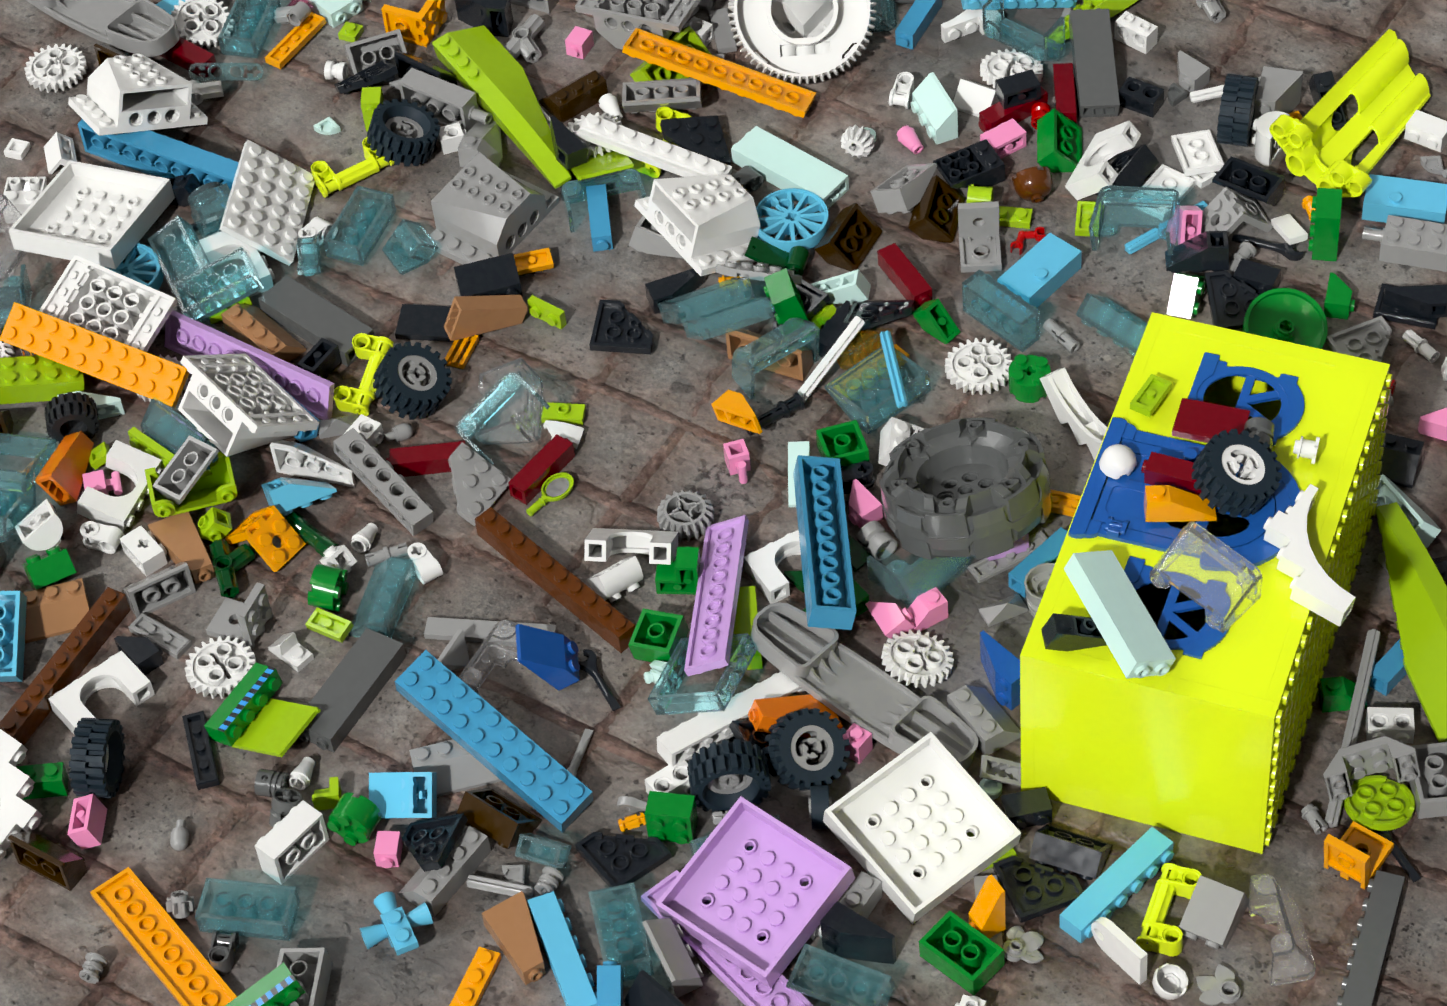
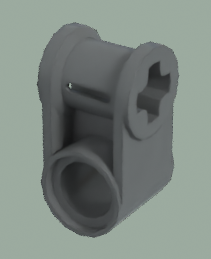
M744 166L732 175L749 194L759 189L764 181V177L749 166Z
M214 931L212 934L208 958L210 965L219 976L229 974L233 968L235 955L239 948L238 932L225 934Z

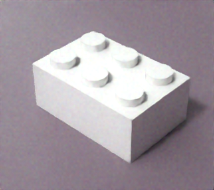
M304 800L297 806H294L289 814L281 821H278L273 829L265 836H262L255 845L262 871L281 885L329 841L323 814Z

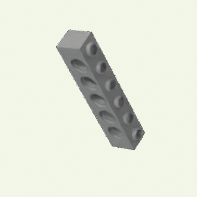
M352 428L333 441L334 453L413 536L433 523L434 510L432 506L420 498L416 489H411L407 485L406 479L394 471L392 464L381 457L376 447H371L367 443L366 437L361 432L358 433Z

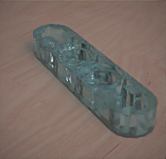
M194 63L189 67L188 71L190 78L197 81H258L262 78L264 72L262 66L258 63ZM205 66L209 67V78H205V73L199 74V77H195V74L191 73V71L195 70V67H199L201 71H205ZM243 66H247L246 71H251L253 67H257L260 73L257 74V77L247 73V78H244ZM213 67L221 68V76H212L211 69ZM231 68H240L241 75L239 77L231 76Z

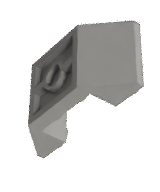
M1382 736L1339 749L1323 774L1330 802L1342 801L1347 797L1353 796L1349 780L1361 779L1364 776L1382 773L1391 768L1395 772L1398 783L1412 781L1420 777L1415 748L1387 736Z

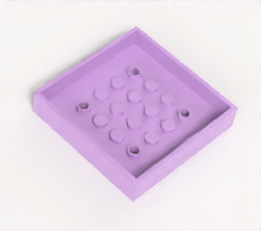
M740 796L655 905L661 916L671 918L673 924H679L682 930L771 988L820 925L821 919L855 880V876L849 865ZM748 846H754L752 850H746ZM803 882H809L807 886H801ZM706 900H711L708 905L704 904ZM761 936H766L764 941H759Z

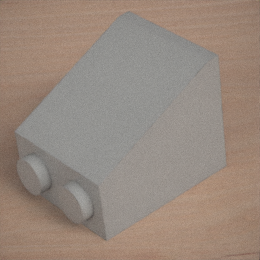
M1263 66L1255 98L1254 120L1271 111L1290 113L1301 101L1303 71Z
M1200 875L1179 928L1184 932L1183 936L1190 940L1196 941L1199 938L1206 941L1205 945L1212 949L1218 950L1219 947L1226 949L1250 900L1244 892Z

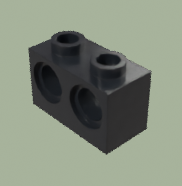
M1128 77L1118 91L1121 107L1152 118L1164 104L1163 88L1132 77Z

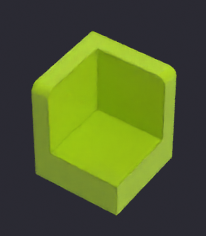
M329 777V788L314 791L312 802L316 810L335 808L342 797L339 778Z

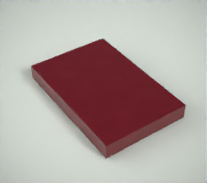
M1182 398L1173 425L1172 436L1208 443L1215 434L1218 435L1223 430L1229 433L1231 429H1237L1238 434H1240L1244 430L1246 421L1249 420L1250 411Z

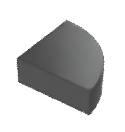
M1172 83L1168 91V102L1174 107L1187 98V92L1177 84Z

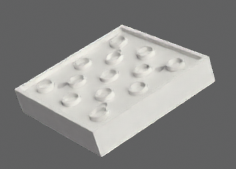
M69 160L8 230L13 248L66 260H72L74 255H77L100 266L116 269L175 198L171 181L167 178Z
M932 732L928 733L824 811L823 822L867 873L882 881V890L912 924L1019 843L1021 832ZM927 781L929 785L924 786L922 785V782ZM875 821L876 825L871 826L868 822ZM972 832L974 836L969 837L966 833ZM919 872L921 876L915 877L913 873Z

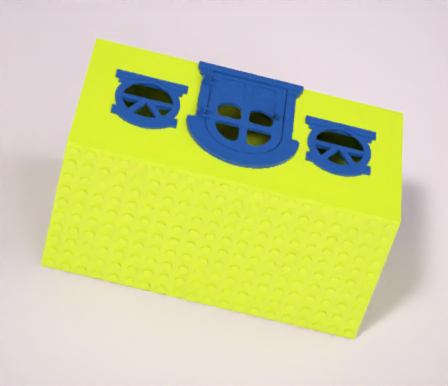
M1154 312L1151 313L1020 654L1021 792L1046 787L1049 799L1263 854L1265 845H1270L1272 839L1271 830L1272 827H1276L1278 820L1277 811L1282 808L1284 801L1283 792L1288 789L1290 782L1289 774L1290 772L1293 773L1296 762L1294 758L1296 754H1299L1301 748L1300 739L1301 736H1305L1307 729L1306 721L1311 717L1313 709L1311 705L1313 701H1316L1318 695L1317 686L1320 684V678H1323L1324 675L1322 670L1324 666L1327 667L1330 655L1328 652L1329 649L1333 648L1335 641L1334 633L1338 632L1339 626L1290 599L1292 589L1289 587L1293 578L1277 570L1279 559L1276 557L1280 549L1263 540L1266 532L1263 527L1270 516L1273 518L1278 511L1285 513L1289 506L1293 507L1295 499L1301 490L1305 491L1310 484L1317 487L1318 492L1315 502L1307 515L1309 544L1317 562L1326 574L1341 588L1350 593L1351 581L1354 582L1357 571L1355 567L1360 564L1362 552L1359 551L1365 548L1367 541L1366 533L1370 532L1372 519L1370 518L1372 515L1375 516L1378 503L1374 502H1377L1379 489L1376 488L1379 487L1381 475L1377 474H1380L1382 468V461L1379 460L1383 456L1384 447L1381 446H1383L1386 433L1382 431H1385L1387 425V418L1384 417L1388 413L1389 404L1386 402L1389 401L1391 389L1387 387H1390L1393 374H1389L1390 364ZM1153 374L1172 382V387L1152 416L1147 417L1131 410L1130 402L1150 375ZM1182 398L1249 410V419L1263 417L1270 420L1275 426L1272 452L1275 451L1277 454L1274 461L1281 464V468L1278 471L1282 473V478L1279 481L1280 485L1254 515L1250 513L1248 517H1243L1249 521V526L1240 533L1224 537L1210 536L1206 533L1210 521H1196L1194 528L1191 530L1175 528L1167 522H1145V486H1150V484L1144 483V473H1141L1144 460L1149 459L1151 452H1156L1195 462L1197 456L1207 444L1205 442L1172 436L1173 425ZM1301 436H1303V439L1316 441V437H1320L1315 465L1311 464L1312 459L1302 457L1296 459L1297 454L1293 453L1295 440H1300ZM1115 444H1122L1131 448L1137 460V465L1129 476L1127 474L1122 475L1119 479L1106 476L1099 466V460L1105 449ZM1215 506L1216 512H1218L1220 509L1217 506ZM1112 550L1136 591L1145 585L1155 582L1172 584L1157 628L1164 638L1171 622L1188 637L1175 640L1164 639L1176 658L1166 675L1126 679L1108 645L1068 652L1045 649L1041 629L1053 613L1091 617L1064 571V567L1073 553ZM1182 586L1193 589L1202 597L1201 599L1177 603ZM1208 608V619L1198 632L1176 615V613Z

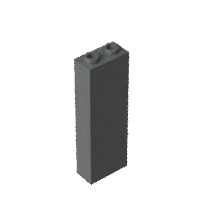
M1109 9L1070 10L1069 31L1079 118L1118 116L1120 102Z
M288 275L278 281L258 299L260 308L266 315L310 344L315 345L321 338L337 344L342 360L341 363L347 367L358 359L352 344L353 337L359 333L374 336L372 328Z
M366 628L308 704V706L318 707L321 709V712L314 717L298 738L304 742L309 741L322 750L327 749L334 753L406 658L404 644Z

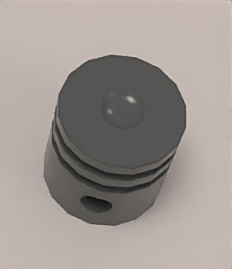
M259 769L257 772L254 790L258 796L272 798L275 790L289 787V775L287 772H277L268 769Z

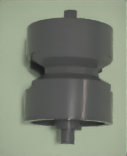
M1254 417L1247 420L1244 430L1249 431L1248 436L1252 438L1256 434L1261 437L1258 442L1262 445L1267 442L1270 445L1268 451L1271 453L1275 432L1274 424L1263 417Z
M280 788L273 792L272 808L269 817V824L272 827L302 801L301 793L290 788Z

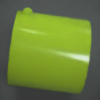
M971 184L968 187L967 203L993 202V187L974 186V184Z

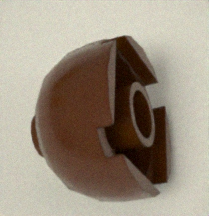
M1036 166L1017 172V177H1012L1016 194L1020 198L1032 203L1043 201V198L1051 192L1053 187L1050 168L1043 166L1044 170H1038Z

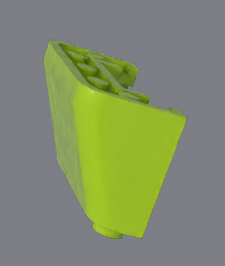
M221 451L218 452L217 460L214 463L213 461L210 463V469L204 471L179 506L165 499L152 486L160 476L156 472L155 467L145 469L151 505L154 514L158 517H169L230 502L237 497V487L230 457H226Z

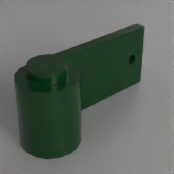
M752 236L744 256L757 262L768 263L769 266H779L782 269L794 270V274L802 276L810 254L807 249L801 246H794L790 252H786Z

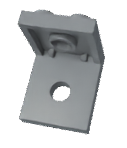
M1225 187L1203 210L1201 233L1205 231H1227V237H1229L1242 222L1267 233L1273 226L1256 200ZM1217 218H1219L1218 225H1216Z
M999 201L958 203L961 273L1002 271L999 237ZM982 252L984 255L979 256L976 253Z
M257 582L244 603L226 597L206 629L207 635L216 638L221 636L222 640L230 636L231 641L237 637L239 643L245 641L246 646L254 649V641L259 635L262 636L265 631V623L273 618L265 585ZM238 619V624H231L233 620Z

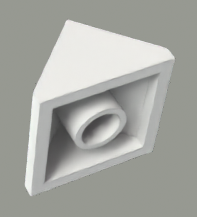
M960 79L953 101L957 110L979 117V112L999 102L995 89L964 79Z

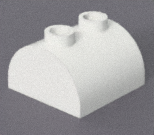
M1281 111L1267 112L1260 116L1259 119L1256 118L1253 122L1252 129L1256 133H1254L1251 139V144L1255 145V158L1266 167H1269L1282 151V148L1271 135L1269 127L1280 115L1290 116L1288 113Z
M48 499L44 500L15 526L21 541L32 550L43 551L55 546L57 547L61 543L63 525Z
M636 556L620 560L587 580L595 593L605 601L609 599L611 603L622 597L620 592L627 589L628 592L639 588L638 582L643 580V572Z

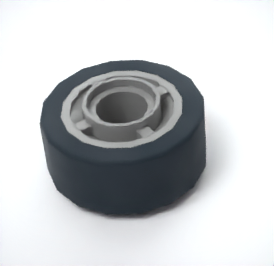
M810 786L808 803L812 830L829 829L823 822L824 811L832 805L831 797H829V786Z

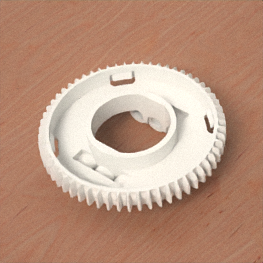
M729 0L733 5L728 6V9L733 10V13H729L728 17H734V20L729 21V24L735 25L731 32H737L733 38L740 39L736 44L737 46H744L740 50L741 53L748 52L745 58H753L750 64L752 65L757 62V70L762 66L764 67L763 74L768 70L770 71L769 76L777 74V79H780L781 76H783L784 81L791 78V84L794 83L795 79H798L799 85H801L802 79H805L806 83L809 84V79H813L814 83H816L817 78L820 77L823 82L825 75L831 79L832 72L838 76L837 70L839 68L844 72L845 64L851 67L849 60L856 62L857 60L854 55L861 56L862 54L859 49H866L863 42H870L866 36H872L873 33L868 30L875 28L873 24H870V21H876V18L871 17V14L877 13V10L871 8L876 6L877 3L871 2V0H832L834 8L833 17L824 32L817 37L790 38L776 27L772 19L771 6L773 0ZM852 43H857V44H854V45L852 46V48H851V49L847 52V54L844 56L845 58L842 59V55L848 50V48L851 46V44H852ZM758 50L765 58H767L770 61V65L767 64L768 62L765 59H763L757 52L753 51Z

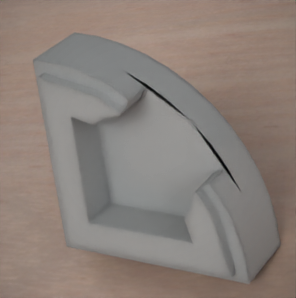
M1441 155L1421 156L1420 163L1425 170L1433 174L1442 175L1444 169Z
M502 865L506 881L525 885V865Z

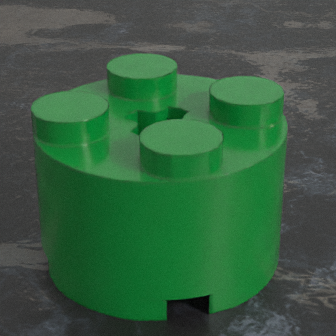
M1023 354L1015 356L1008 370L1009 392L1015 396V399L1024 403H1035L1039 401V398L1047 396L1040 381L1041 377L1051 373L1047 358Z
M324 564L316 565L310 579L312 588L311 591H308V605L340 612L342 594H347L349 583L345 582L348 570Z
M349 792L343 794L328 818L327 827L343 837L348 845L355 846L357 843H365L369 840L380 822L381 816L379 817L378 815L380 812L379 808L371 800L362 795L359 798L353 797L354 793Z

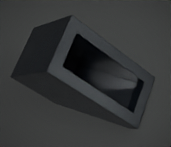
M117 636L114 638L118 651L122 650L144 675L164 664L161 657L163 654L161 647L157 643L153 644L148 637Z

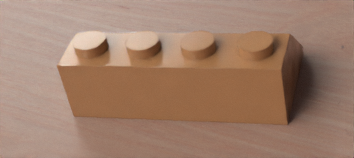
M237 303L221 314L225 330L231 336L290 363L306 352V348L257 306Z
M727 328L725 330L728 359L804 381L813 365V352L806 347L797 346L740 328Z
M82 578L24 592L27 596L25 644L70 633L75 629L90 610L88 594Z

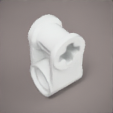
M901 72L897 75L889 95V106L898 105L904 106L905 109L910 108L912 93L915 91L914 76L911 73Z
M318 216L314 217L298 232L299 238L302 240V251L305 253L317 251L321 245L333 237L335 226Z
M94 521L85 522L80 527L81 535L84 537L83 543L86 548L103 551L108 554L116 552L120 544V538L124 536L123 531L118 527Z
M413 543L408 547L409 564L423 585L443 575L439 562L431 555L424 544Z

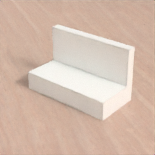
M56 132L44 146L49 174H53L59 165L65 166L69 160L77 162L73 138Z

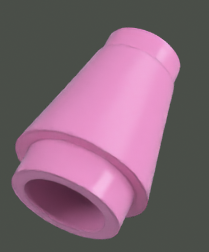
M906 125L897 132L898 141L911 152L918 154L923 150L924 147L914 128Z

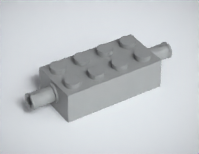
M411 68L403 78L395 76L389 83L390 87L400 90L401 98L408 100V103L412 104L414 101L418 103V107L425 106L427 108L426 112L431 111L434 114L433 118H437L438 124L443 126L459 122L461 129H465L467 133L478 121L485 125L491 122L492 114L478 109L475 92L423 71Z
M1388 215L1386 226L1383 230L1364 226L1362 240L1378 241L1381 244L1379 261L1447 272V224Z

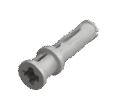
M1242 242L1239 250L1230 257L1229 270L1223 271H1227L1233 277L1241 258L1249 260L1251 257H1254L1257 253L1256 248L1249 242Z

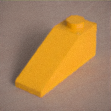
M727 390L711 404L718 421L757 434L763 432L755 413L741 393Z
M1170 485L1145 486V522L1216 521L1217 516L1215 507L1212 509L1208 506L1210 501L1207 498L1202 500L1198 495Z
M992 874L987 877L968 913L969 924L987 938H991L1006 929L1005 890Z

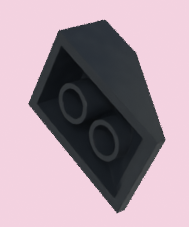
M837 901L821 919L822 946L828 953L847 959L894 964L896 962L895 936Z

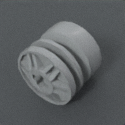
M1055 563L1039 564L1030 569L1025 576L1024 586L1027 606L1034 618Z

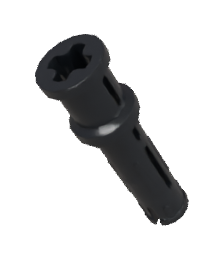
M797 392L793 393V396L789 399L779 401L775 408L757 417L761 429L781 418H789L790 414L799 409H805V403ZM746 430L749 436L754 434V432Z

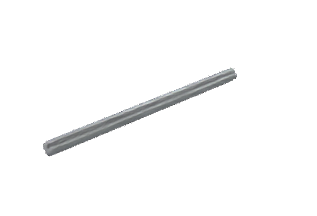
M1371 629L1367 632L1341 748L1357 743L1381 636L1380 631L1376 629ZM1329 800L1324 822L1330 828L1338 826L1343 800L1333 802Z

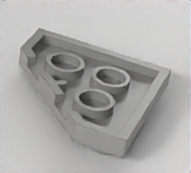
M725 261V265H716V273L765 281L764 277L782 269L779 266H769L768 263L757 262L756 265L750 262H741V265H737L736 262ZM787 269L794 283L801 284L802 276L794 274V270Z
M1379 316L1327 336L1326 343L1333 352L1381 362L1391 338L1392 329L1385 319Z
M462 442L450 455L448 462L449 467H451L453 490L457 500V513L475 527V518L492 507L509 486L508 482L511 478Z

